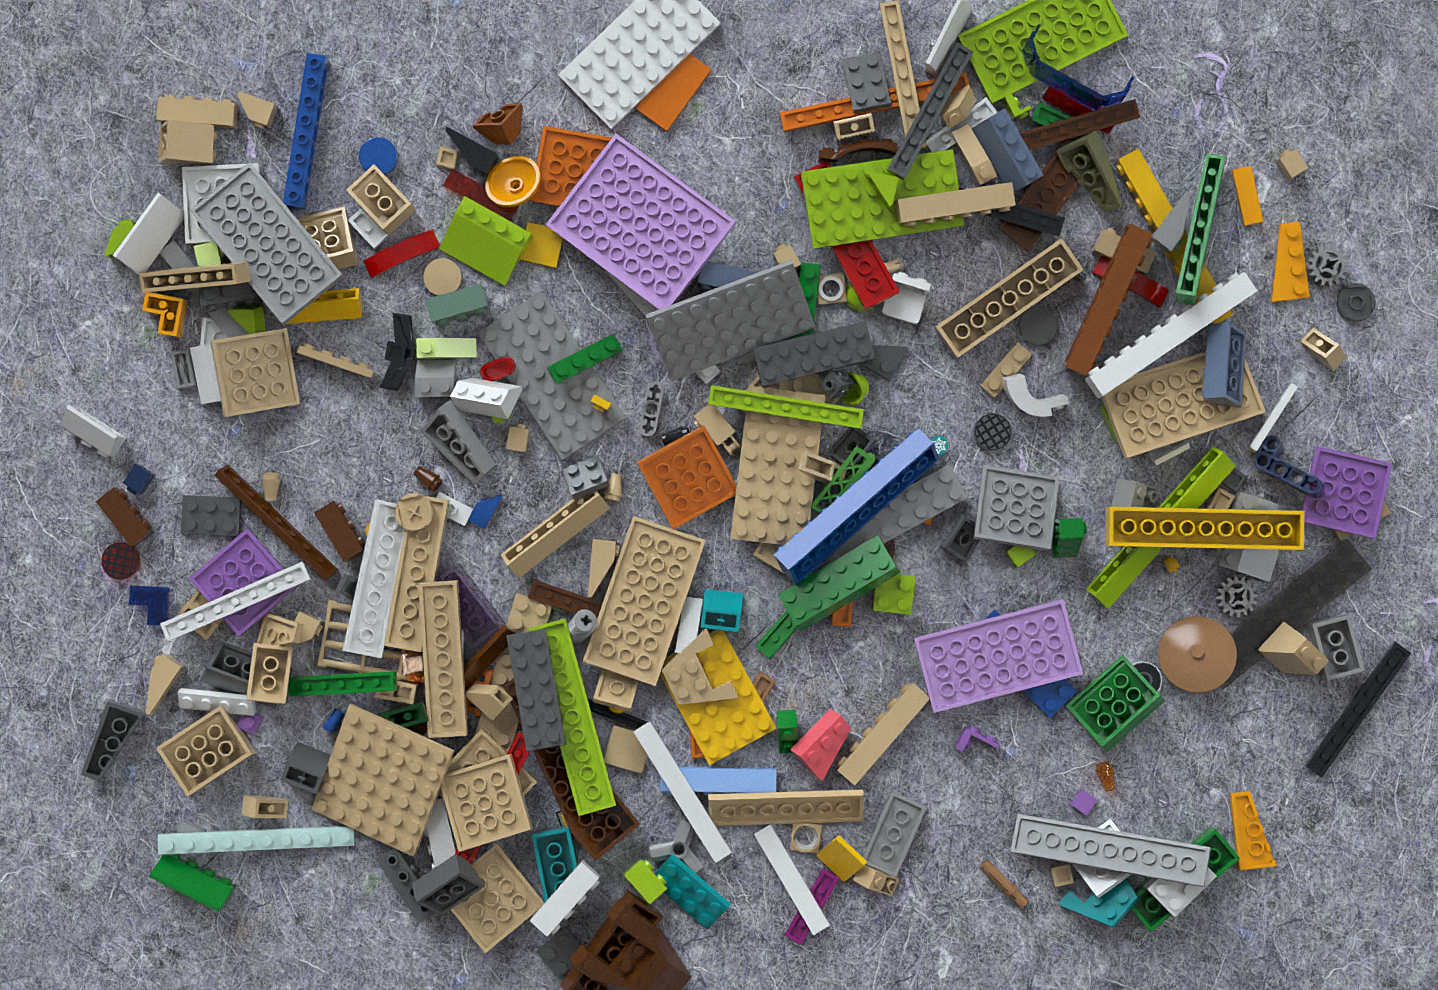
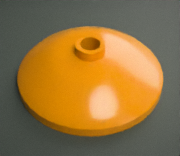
M512 156L496 164L488 174L486 192L489 198L499 206L514 207L523 204L536 193L541 181L540 170L537 164L528 157Z

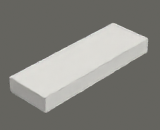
M686 598L681 613L676 654L681 652L698 636L703 599Z

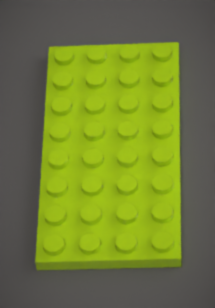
M1027 0L959 34L958 40L961 45L973 51L969 62L990 103L994 104L1002 100L1004 96L1010 93L1014 94L1128 37V33L1111 0Z
M953 149L918 154L905 179L901 180L898 178L893 205L886 208L866 175L870 172L894 176L887 172L893 158L801 172L812 249L965 226L961 215L953 216V220L942 221V218H936L935 222L923 224V221H916V225L904 227V223L899 224L895 201L898 199L959 190Z

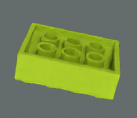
M464 196L439 249L506 286L533 235Z

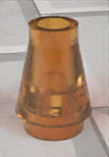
M1110 761L1098 763L1095 772L1104 790H1114L1116 788L1114 766L1111 765Z

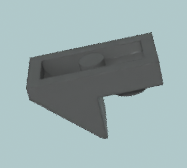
M344 574L335 591L354 599L358 578Z

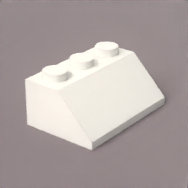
M211 344L191 347L190 352L201 404L221 401Z
M469 378L458 381L450 397L459 411L508 419L523 388L517 385Z
M72 405L66 407L61 426L66 428L65 432L72 437L77 435L82 438L81 442L90 448L91 446L98 449L97 453L105 458L108 456L115 457L126 437L81 408Z

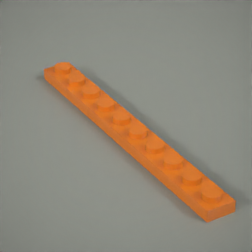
M967 72L961 74L951 94L969 85ZM936 79L915 83L918 103H924ZM888 89L891 106L853 113L849 97L780 112L783 132L899 108L896 89Z

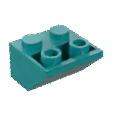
M705 589L700 628L739 632L743 593Z

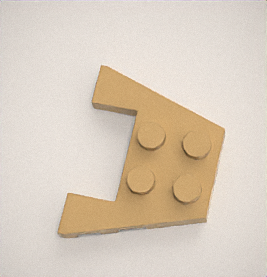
M707 628L662 668V672L678 705L738 698L731 680L712 688L696 654L714 646Z

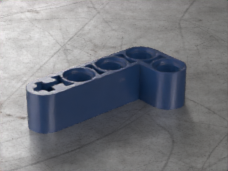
M1267 436L1253 459L1257 469L1312 498L1322 497L1325 493V486L1321 480L1280 460L1279 457L1284 449L1282 442L1277 436ZM1271 443H1278L1275 449H1269ZM1268 459V463L1265 466L1259 465L1261 460ZM1285 467L1283 474H1276L1278 468ZM1296 476H1302V480L1299 483L1293 482ZM1308 482H1309L1310 485H1312V486H1314V487H1316V486L1318 485V487H1319L1318 490H1317V489L1312 490L1311 487H1310L1309 485H1307Z

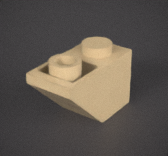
M474 684L465 693V696L492 721L513 700L510 695L497 685Z
M865 864L856 872L853 881L867 889L892 896L899 878Z

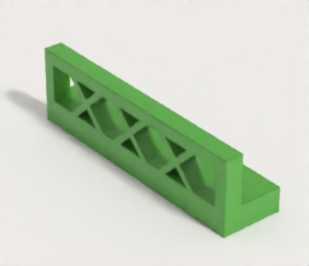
M856 446L834 474L832 480L827 483L814 500L811 508L820 513L823 509L817 504L823 499H829V503L826 506L829 507L839 495H843L849 489L852 483L859 481L863 477L864 473L874 463L875 455L870 451L866 453ZM858 452L864 458L859 464L854 465L853 457ZM852 469V474L848 479L842 480L841 473L843 470ZM840 484L841 488L838 492L831 495L830 487Z

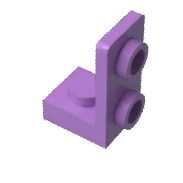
M964 726L954 747L962 752L964 748L968 749L972 742L971 735L998 749L1000 745L997 744L998 739L987 735V737L980 735L981 730L973 726L969 728Z

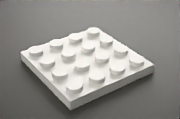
M246 164L182 167L186 244L214 242L213 238L190 210ZM252 164L260 174V164Z

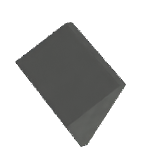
M849 427L828 454L843 464L856 446L868 453L877 440L861 429ZM857 452L853 457V464H859L864 457Z
M963 514L960 515L941 548L966 563L980 541L973 539L975 522Z

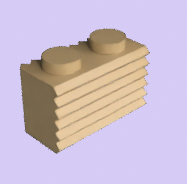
M871 113L833 122L836 139L838 140L875 131Z

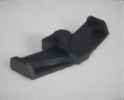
M393 312L395 342H387L384 360L391 361L379 388L398 391L410 363L414 360L416 350L413 344L412 316Z

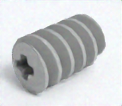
M585 609L578 611L568 623L572 643L580 644L585 642L595 630L597 618L591 611Z

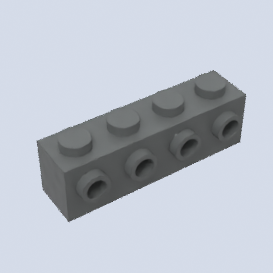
M248 282L198 287L202 310L207 312H214L221 308L233 309L241 305L252 306L264 302Z
M391 848L376 860L420 924L435 912L415 901L412 883L420 879L418 875L419 870L413 862H409L407 859L408 854Z

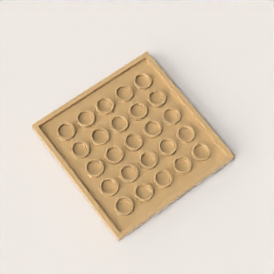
M351 704L348 706L327 765L326 774L311 810L414 857L418 851L455 750Z

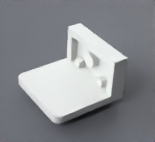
M902 272L894 273L892 279L900 292L898 295L885 300L882 314L911 324H918L931 284L922 278H910L909 275Z

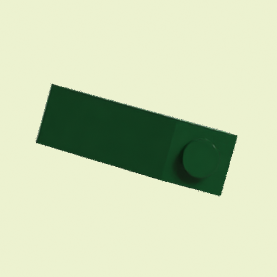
M424 702L375 714L402 727L429 721Z

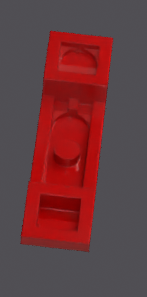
M432 229L394 244L372 255L363 262L372 279L397 265L440 248V244Z
M1100 256L1092 273L1103 278L1111 259ZM1135 271L1137 277L1133 285L1129 284L1127 290L1161 307L1169 290Z

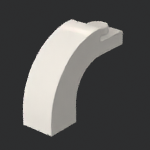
M1015 374L1002 378L1003 387L1009 400L1017 408L1028 414L1040 417L1052 416L1051 408L1052 410L1064 408L1063 405L1069 404L1068 396L1064 394L1044 399L1032 397L1027 389L1025 375Z

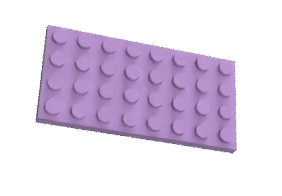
M1064 599L914 638L933 713L1083 674Z

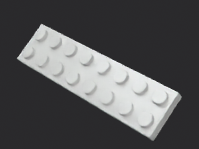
M375 499L343 651L382 658L405 530L398 524L395 517V508L398 504Z

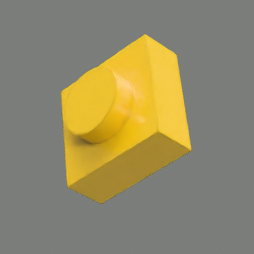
M593 395L591 402L594 403L593 408L601 412L604 409L609 411L612 405L596 395Z

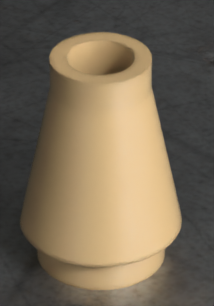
M266 472L264 477H262L265 500L267 501L277 500L281 480L279 473Z
M612 473L608 482L609 486L606 487L603 493L605 495L604 500L619 503V500L622 498V475Z

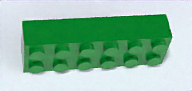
M877 535L778 595L795 626L802 632L901 572L884 542Z
M1212 826L1190 843L1211 848L1208 868L1217 876L1216 878L1240 860V857L1218 830ZM1149 877L1134 889L1139 900L1131 910L1146 929L1152 932L1172 915L1144 887L1151 879Z

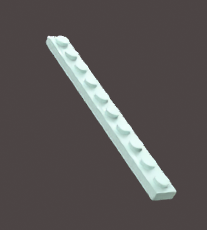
M348 826L158 834V855L355 845L354 829Z

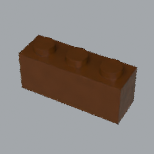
M113 487L99 498L96 503L131 547H136L153 534L151 530L152 525L146 518L143 519L139 515V508L134 503L131 504L127 498L129 496L124 489Z
M332 501L314 512L343 562H347L364 552L366 543L362 536H357L354 531L356 529L354 522L351 519L348 520L345 516L346 509L343 504Z

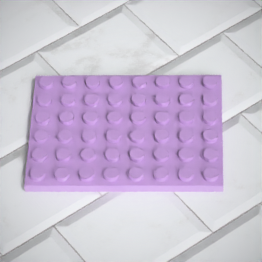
M618 134L613 136L546 223L547 227L658 310L676 303L736 225L735 220Z

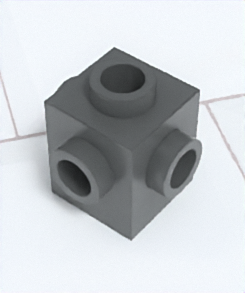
M831 370L824 375V380L820 383L824 393L830 398L844 397L855 384L844 370Z

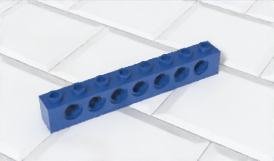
M306 54L283 203L288 208L306 210L329 59L325 55Z

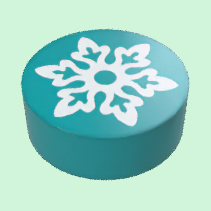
M935 436L931 439L934 442L938 455H942L947 451L948 442L944 437Z

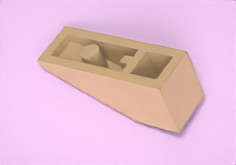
M966 124L952 131L951 134L975 184L982 185L997 177L988 156L970 125Z
M593 539L588 597H593L614 563L615 556L619 557L620 545H616L617 541Z
M168 654L158 655L152 663L154 667L151 670L146 714L148 715L154 714L185 667Z

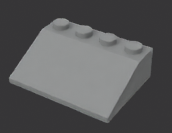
M1243 492L1235 494L1231 509L1292 510ZM1219 548L1214 566L1270 582L1280 549Z

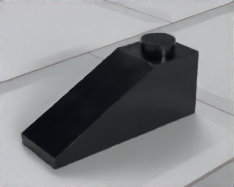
M446 127L445 131L471 168H473L472 172L481 177L483 175L488 176L495 166L499 155Z

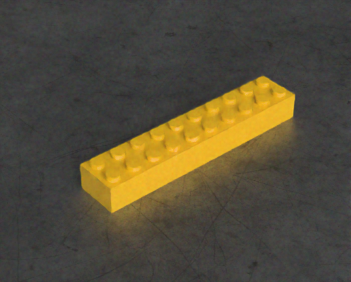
M1106 507L1105 546L1304 550L1305 511Z

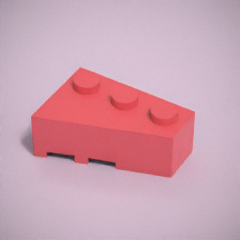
M829 709L790 750L813 776L823 781L851 727L841 715Z

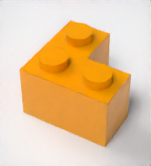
M145 292L142 311L161 315L157 333L182 338L188 301L182 298Z

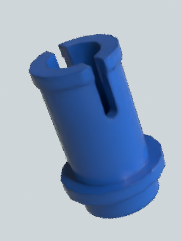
M334 708L327 722L323 723V728L333 734L334 731H337L336 727L343 716H345V713Z

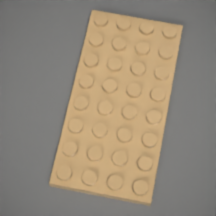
M1205 352L1134 374L1102 396L1124 458L1128 459L1266 413L1246 359L1244 360L1241 407L1212 404L1203 399L1202 388L1205 379L1203 370L1206 365Z
M749 386L748 390L825 403V395L755 386ZM746 411L730 539L785 545L794 534L799 533L805 528L811 518L815 479L802 473L798 468L802 451L818 456L822 423Z
M633 516L597 618V626L592 633L583 662L656 686L706 540Z

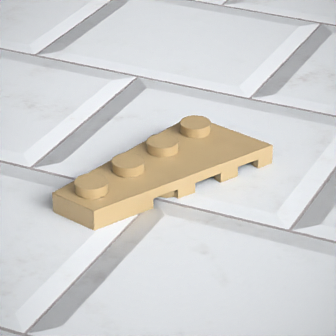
M306 343L303 346L298 345L295 351L297 354H303L312 359L326 362L327 364L371 378L373 370H370V366L361 362H359V365L352 364V359L343 356L340 359L333 357L334 353L322 350V353L315 351V346Z

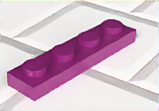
M825 868L821 870L810 889L821 909L840 878ZM799 910L784 935L801 945L810 929Z

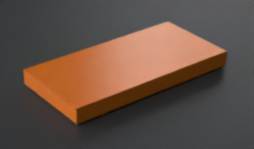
M689 54L642 99L636 110L667 132L712 71L711 68Z

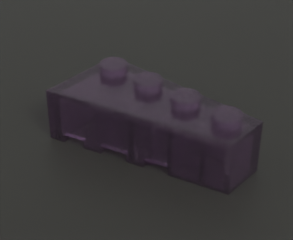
M460 563L455 564L440 576L442 581L458 580L461 624L470 642L471 649L478 646L506 624Z

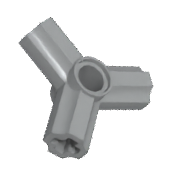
M681 818L673 841L649 845L652 862L667 860L673 853L695 873L704 866L689 848L695 831L689 820ZM681 844L685 850L682 853H676L674 846Z

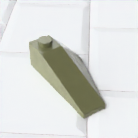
M1097 130L1077 138L1056 151L1064 168L1078 179L1077 182L1080 186L1083 185L1090 192L1091 198L1105 213L1123 206L1105 146Z

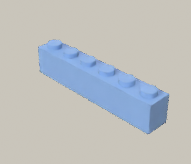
M679 766L694 792H703V795L714 794V792H722V794H733L734 792H776V768ZM660 776V791H664V794L672 795Z

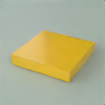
M527 222L526 231L530 232L533 238L520 260L557 268L564 238L547 226Z
M840 835L816 855L843 882L855 874L867 862Z

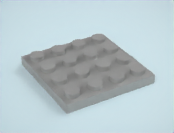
M983 465L973 539L1050 551L1059 477Z

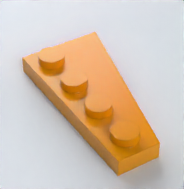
M1300 222L1280 224L1270 303L1310 297Z
M1250 791L1229 793L1235 851L1240 857V860L1237 861V869L1248 870L1277 866Z

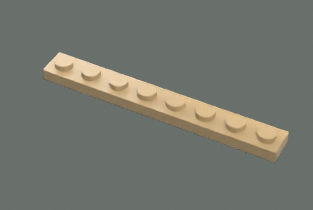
M899 0L880 3V11L904 136H906L920 108ZM926 140L921 149L927 148Z

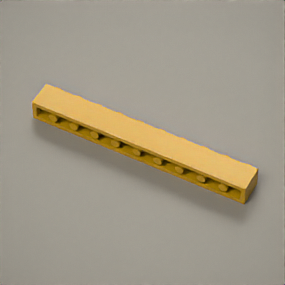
M1138 148L1115 162L1117 165L1115 168L1120 176L1123 175L1127 190L1135 196L1134 202L1138 209L1143 210L1145 222L1156 231L1172 210V206ZM1185 229L1183 236L1180 238L1182 243L1176 251L1171 250L1167 253L1163 250L1166 258L1171 259L1173 271L1177 276L1181 272L1188 239ZM1205 264L1203 265L1197 298L1205 293L1210 295L1213 293L1212 288L1216 286ZM1227 311L1210 324L1220 323L1233 316L1232 311Z

